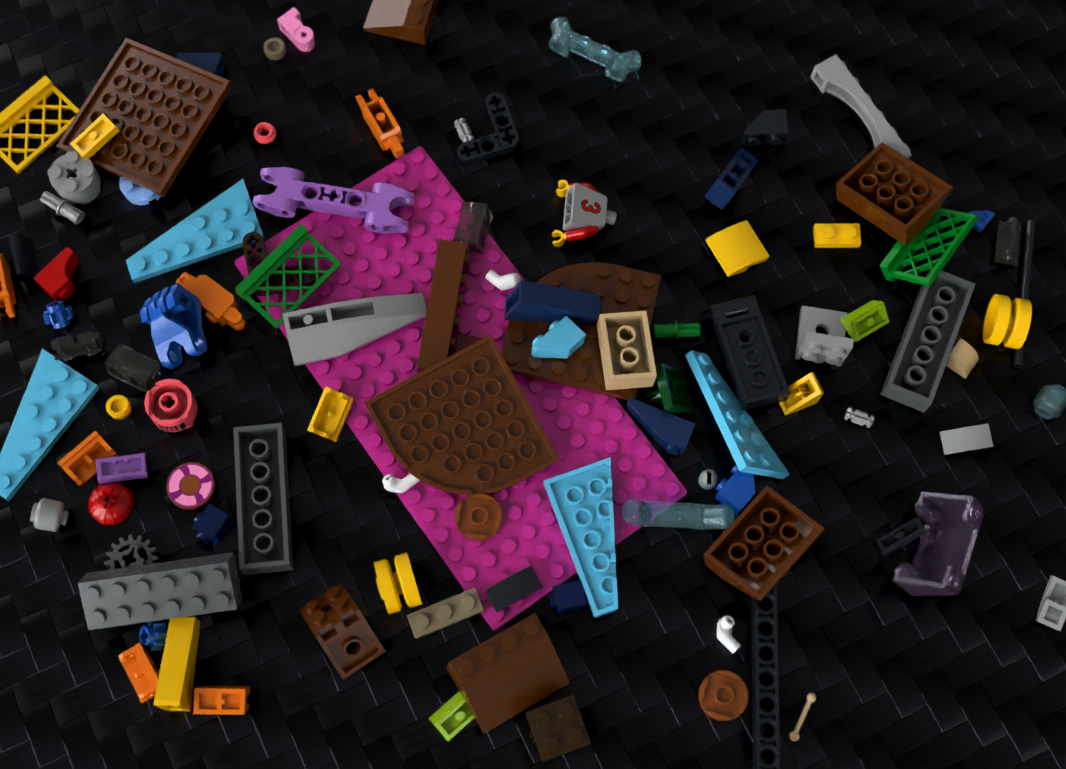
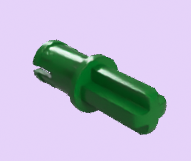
M675 321V324H654L655 339L676 337L677 340L678 337L700 336L701 333L699 323L678 324V321Z

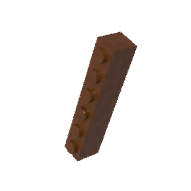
M439 240L417 363V373L448 358L450 351L455 350L457 337L453 336L454 328L458 329L460 323V315H457L458 307L462 308L464 294L460 292L461 287L466 286L467 273L464 272L465 265L470 264L471 252L467 251V243Z

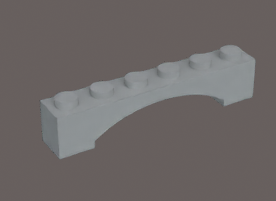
M834 55L815 65L811 79L822 93L828 92L840 98L860 116L872 136L875 148L883 142L908 159L911 158L912 154L908 145L902 142L896 129L889 125L883 112L878 110L873 104L870 95L864 92L858 79L853 77L848 71L844 61L840 60L837 55Z

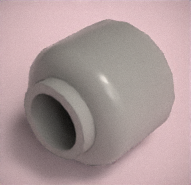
M42 498L38 503H34L30 521L34 522L36 529L56 532L60 529L61 525L66 526L69 511L64 510L65 505L61 501Z

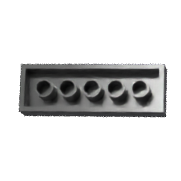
M931 269L928 271V273L926 274L925 278L929 275V273L931 272ZM941 270L930 287L921 285L880 395L923 413L930 407L975 283Z
M282 423L233 427L239 569L244 575L294 570L286 430Z
M233 552L86 573L78 582L88 630L236 610L242 600Z

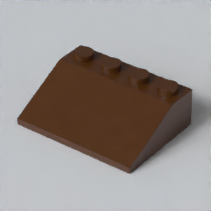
M373 0L363 30L425 45L439 0Z
M883 142L836 183V195L839 202L905 246L924 229L953 190L951 185Z
M766 486L703 554L705 565L726 582L761 602L825 531V528L769 486Z
M535 613L454 658L447 665L448 672L484 734L570 684L553 644Z

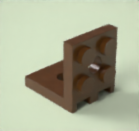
M342 583L329 588L326 593L315 600L309 601L300 609L314 636L343 680L386 652ZM358 642L354 649L346 650L348 644Z

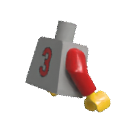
M566 180L558 182L557 195L559 197H566L563 230L566 233H562L559 230L553 231L552 237H561L560 240L552 242L554 246H562L565 240L570 242L590 237L603 228L605 223L610 225L615 223L616 212L607 210V197L600 194L592 184L571 183L568 185Z

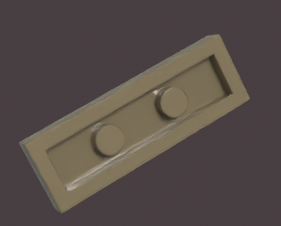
M472 588L408 614L407 618L415 639H418L485 612L477 589Z

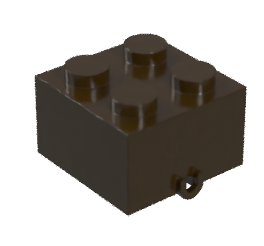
M574 694L524 712L531 730L529 733L532 743L535 742L542 762L591 744Z

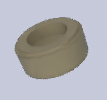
M270 38L264 43L263 48L267 58L279 60L285 56L286 47L280 38Z

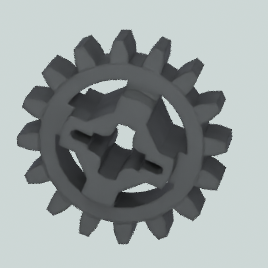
M130 534L127 541L120 537V544L118 546L114 543L111 544L114 550L113 552H106L110 560L105 561L104 565L111 567L108 569L111 570L118 569L117 562L121 564V568L157 563L160 562V558L154 556L158 549L151 547L153 543L149 539L144 542V537L139 535L135 540V537ZM143 549L147 553L148 561L143 558ZM136 559L135 563L128 564L129 560Z

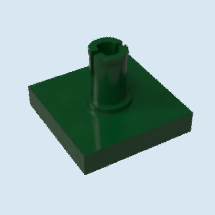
M663 363L655 365L659 389L646 394L647 398L651 397V399L647 400L649 405L654 407L663 402L665 411L683 416L695 414L684 371Z

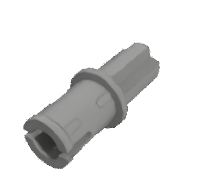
M45 191L40 197V201L56 210L58 216L62 215L75 224H79L85 216L83 211L72 206L67 199L61 200L48 191Z

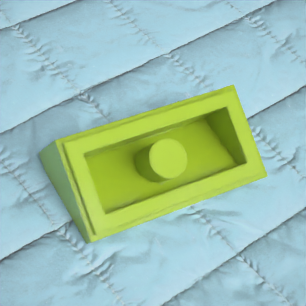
M872 300L842 317L840 321L850 337L854 339V342H857L888 324L889 318L885 303Z
M459 691L437 710L429 720L445 739L449 741L470 723L474 716Z

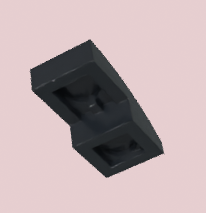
M529 566L485 590L495 611L501 612L543 587L532 566Z

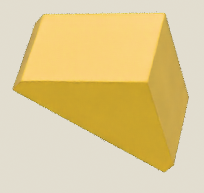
M811 372L788 386L790 391L788 399L779 402L785 415L816 404L824 392L814 373Z

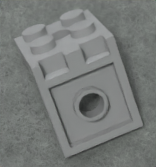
M802 306L799 316L795 360L803 358L804 360L820 364L824 361L840 367L852 350L854 341L852 338L845 337L846 329L840 321L842 317L847 315V312ZM816 328H825L827 334L816 333Z

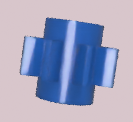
M55 301L46 305L47 310L42 314L46 325L52 323L53 328L57 329L71 323L70 319L74 315L71 305L65 306L63 301Z
M160 620L148 622V625H144L139 633L141 644L145 648H150V651H161L162 646H165L168 625Z

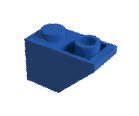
M735 465L731 470L733 475L730 479L724 478L716 487L718 493L715 499L738 516L756 492L754 475L740 472L737 465Z

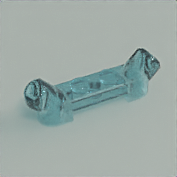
M555 18L550 25L553 36L549 41V46L553 51L565 57H568L572 51L606 67L605 76L616 81H624L629 72L639 70L642 65L641 56L635 49L618 53L607 45H601L592 41L588 36H582L573 32L568 18Z
M628 499L622 508L623 519L634 526L640 527L656 526L709 531L727 529L734 522L735 518L734 510L727 504L710 505Z

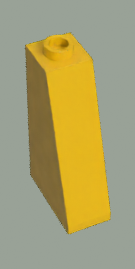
M194 616L172 618L169 621L154 698V705L165 711H191L201 622Z

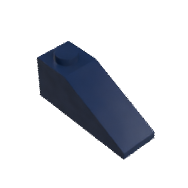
M741 147L704 197L722 210L759 160Z
M629 397L626 409L661 447L665 448L666 452L672 455H683L695 423Z

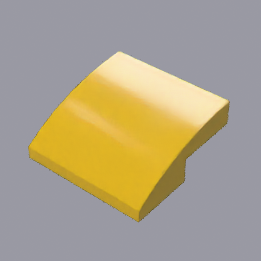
M747 220L727 227L705 240L728 277L745 272L748 267L765 262L770 257Z

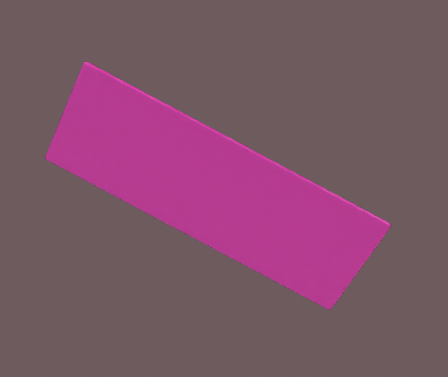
M422 147L415 148L351 188L372 193L375 183H386L414 193L415 201L413 205L397 206L391 212L392 215L408 221V232L388 234L372 232L364 227L365 219L314 211L264 242L268 256L302 224L308 229V233L341 263V266L297 310L354 299L423 293L427 310L439 240L467 243V251L471 252L470 264L465 265L464 272L467 273L466 286L461 287L460 293L464 294L462 308L458 307L457 315H460V323L458 329L454 328L453 336L457 337V345L459 333L482 339L491 334L498 349L502 352L510 321L504 320L505 298L514 288L500 290L485 279L490 270H494L500 276L511 273L520 275V273ZM355 202V203H353L352 205H353V206H358V205H360L361 203H360V202ZM307 240L301 246V254H315V247ZM244 254L235 260V265L242 276L246 278L248 271ZM288 259L285 262V268L299 265V259ZM301 259L302 264H309L315 268V259ZM318 259V270H329L334 265L328 259ZM254 260L251 267L255 269L262 260ZM293 274L295 282H298L296 274ZM304 274L305 280L309 279V274ZM318 274V280H319L324 274ZM285 275L286 285L289 283L290 277ZM283 276L278 279L280 285H283ZM299 290L286 292V302H297L300 299ZM302 290V296H303L308 290ZM283 293L269 295V302H283ZM256 295L261 303H267L266 296ZM283 306L269 307V314L276 321L283 316ZM286 306V312H287L292 306ZM426 317L341 357L305 364L323 391L326 386L354 398L345 422L384 477L391 474L395 478L403 479L410 473L391 453L364 402L418 374L417 363ZM283 323L279 328L287 338L285 323ZM455 350L450 351V356L455 353ZM513 374L555 450L559 461L507 489L487 494L499 503L502 509L503 522L496 535L486 541H472L465 538L455 524L456 508L459 502L468 497V495L445 492L431 487L422 481L417 482L405 493H396L464 591L472 588L477 589L485 610L481 615L492 630L501 628L577 573L544 487V480L611 457L615 546L686 496L687 490L616 398ZM532 566L543 588L524 600L517 601L501 612H496L485 590L511 575Z

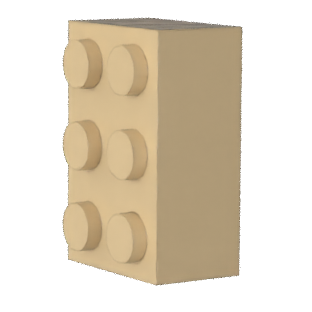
M647 311L600 314L596 326L606 390L652 387L657 374Z

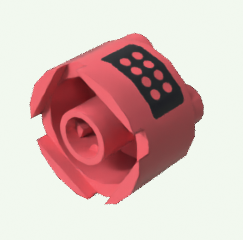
M165 379L158 381L151 391L148 390L144 401L145 410L159 429L167 432H178L193 426L194 420L197 417L198 405L197 400L186 385L179 380Z

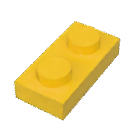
M102 114L73 140L70 145L85 160L87 158L90 159L120 130Z
M859 223L814 224L813 226L815 248H859L861 245Z

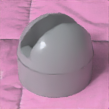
M710 469L702 471L698 478L699 485L707 490L714 488L718 482L717 474ZM707 473L711 474V484H707Z

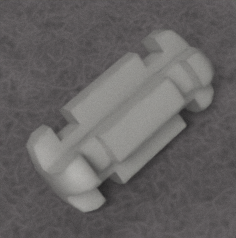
M460 118L454 124L461 140H463V143L474 140V136L471 135L472 132L465 122L466 120Z
M848 407L844 416L845 420L851 419V422L861 426L865 424L867 428H870L874 421L872 414L868 416V413L858 409L854 411L852 407Z

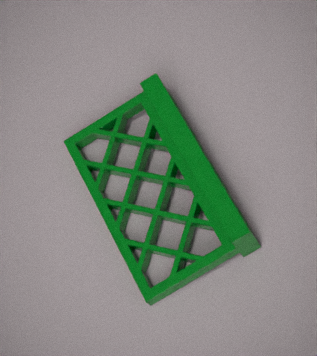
M939 208L924 229L909 244L905 246L897 241L879 265L886 280L895 282L896 279H901L930 287L977 222V216ZM941 216L949 217V219L937 223ZM960 221H967L964 225L957 228L954 226L955 223ZM950 225L953 228L952 230H949L942 234H940L938 231ZM936 231L937 236L926 239L930 233ZM955 236L952 242L943 245L942 240ZM940 242L941 246L929 251L927 250V246ZM924 248L925 252L913 256L917 250ZM942 252L944 253L941 258L931 261L930 257ZM928 259L929 263L915 267L916 262ZM912 264L913 269L902 272L906 266ZM931 269L926 278L918 276L919 273Z
M300 224L236 287V294L245 299L269 323L278 329L284 323V318L282 316L276 321L269 315V307L283 306V313L296 311L341 266V263L308 233V229ZM308 240L315 247V254H301V246ZM288 259H299V270H285V262ZM301 259H315V270H302ZM318 259H328L334 265L329 270H318ZM299 274V286H285V275ZM302 274H316V283L313 286H302ZM318 274H324V275L318 280ZM272 275H283V286H269V278ZM283 290V302H269V291ZM286 290H299L300 299L297 302H286ZM302 290H308V291L302 296ZM255 291H266L267 303H256L250 296ZM286 306H292V307L286 312Z

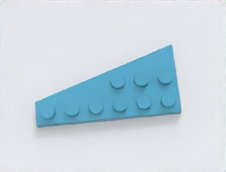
M244 180L238 181L126 259L132 281L136 283L243 247V238L250 232L259 233L264 240Z
M44 349L40 353L0 453V496L7 501L11 500L99 390L98 385Z
M693 350L685 355L739 471L784 479L790 475L753 422L751 416L746 410L742 411L739 400L720 375L710 357L705 353Z
M611 457L543 481L594 618L618 610Z

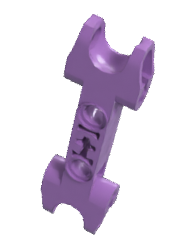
M274 167L261 169V179L277 186V188L269 195L254 196V207L275 216L293 218L295 217L296 209L301 208L365 219L364 227L372 232L383 234L408 232V221L392 215L391 212L397 206L414 204L415 195L410 191L392 184L375 183L371 193L319 183L303 182L305 174L294 168ZM310 195H317L315 198H308ZM355 202H360V203H361V204L358 205V206H353V205H352V204L355 203Z

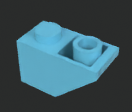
M567 316L561 321L557 319L550 325L549 331L544 336L540 334L534 339L531 355L534 358L567 359L584 344L586 334Z

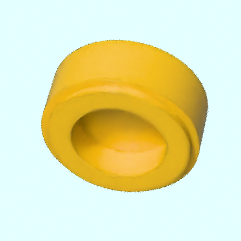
M114 395L106 403L108 414L118 420L126 418L132 409L130 401L123 395Z

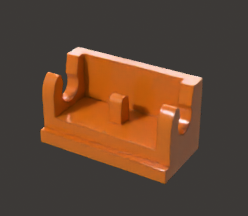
M94 431L63 457L58 464L82 487L97 474L96 459L118 455Z
M139 642L121 653L119 660L139 696L140 702L144 703L155 697L159 671L147 648Z
M198 686L194 688L193 714L245 715V712L249 709L247 697L250 694V686Z

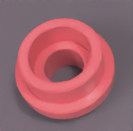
M261 122L254 129V137L257 142L268 144L275 139L276 130L273 125ZM263 133H269L266 136H262Z

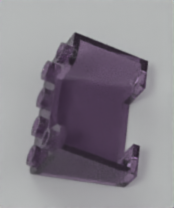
M921 492L915 510L919 518L926 523L927 533L920 537V544L917 554L914 556L913 565L907 562L900 563L895 569L893 581L912 596L958 595L962 589L983 520V506L974 496Z

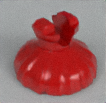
M120 482L100 484L92 491L89 497V513L95 520L104 525L121 523L132 513L135 504L133 493Z

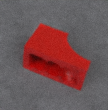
M66 247L33 279L55 301L66 300L75 289V286L72 284V274L80 261L75 253Z

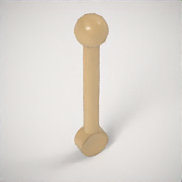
M814 693L807 694V702L794 731L789 733V739L793 742L799 739L798 732L811 704L816 701Z

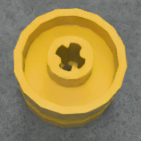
M994 294L985 313L982 331L984 343L999 345L1003 341L1005 347L1020 349L1027 338L1032 317V304L1030 300L1015 298L1011 302L1009 296Z
M407 552L395 555L396 572H392L390 563L386 558L374 562L378 590L389 615L401 611L402 604L399 595L402 594L409 608L422 605Z

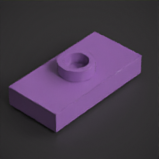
M145 453L96 459L98 484L148 478Z

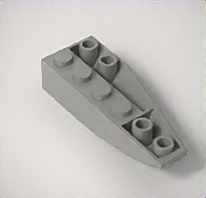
M423 293L377 296L330 303L283 313L294 365L299 366L341 357L426 317L427 310Z

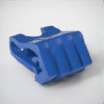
M176 283L171 288L165 287L162 291L156 292L152 297L145 300L140 310L141 321L151 325V336L159 360L165 368L173 369L182 363V345L186 353L191 356H200L207 351V342L202 329L201 302L197 296L193 295L179 283Z

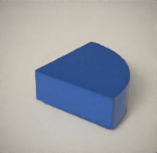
M988 210L969 212V214L977 216L978 220L973 228L980 233L995 216V213Z

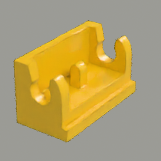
M325 386L307 431L337 442L354 398Z

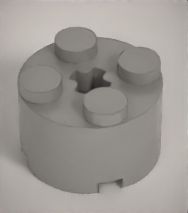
M68 151L65 155L56 159L48 169V176L52 186L62 200L67 199L71 205L82 203V205L93 201L100 193L101 177L89 158L85 160L75 151Z

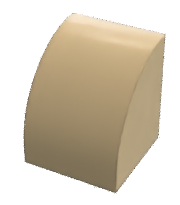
M960 338L952 348L946 366L966 379L978 362L979 357L975 349Z

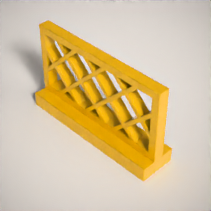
M46 75L0 113V138H9L8 148H0V157L18 174L64 135L75 117L71 120H62V110H72L76 115L79 112V109L52 84V81ZM55 93L59 97V105H47V98ZM34 109L43 110L42 119H30V113ZM46 110H59L58 120H47ZM16 124H26L25 134L13 133V127ZM30 124H42V134H29ZM46 124H58V131L55 134H45ZM13 138H25V149L12 148ZM29 138L41 139V146L37 149H29ZM12 153H25L24 160L19 165H16L12 161Z

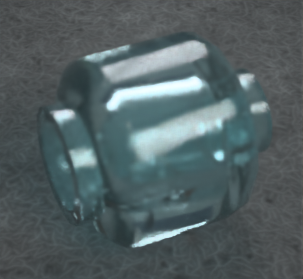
M1058 384L1043 386L1033 401L1035 412L1045 419L1060 417L1066 409V389Z

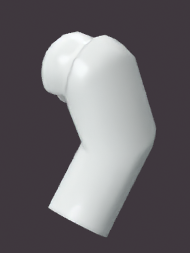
M490 270L485 279L500 290L515 288L521 281V277L517 273L500 276L494 270Z
M389 474L383 478L382 483L389 492L405 493L420 480L412 474H408L403 479L395 478Z
M725 615L717 623V638L733 654L741 644L732 636L734 619L729 615Z

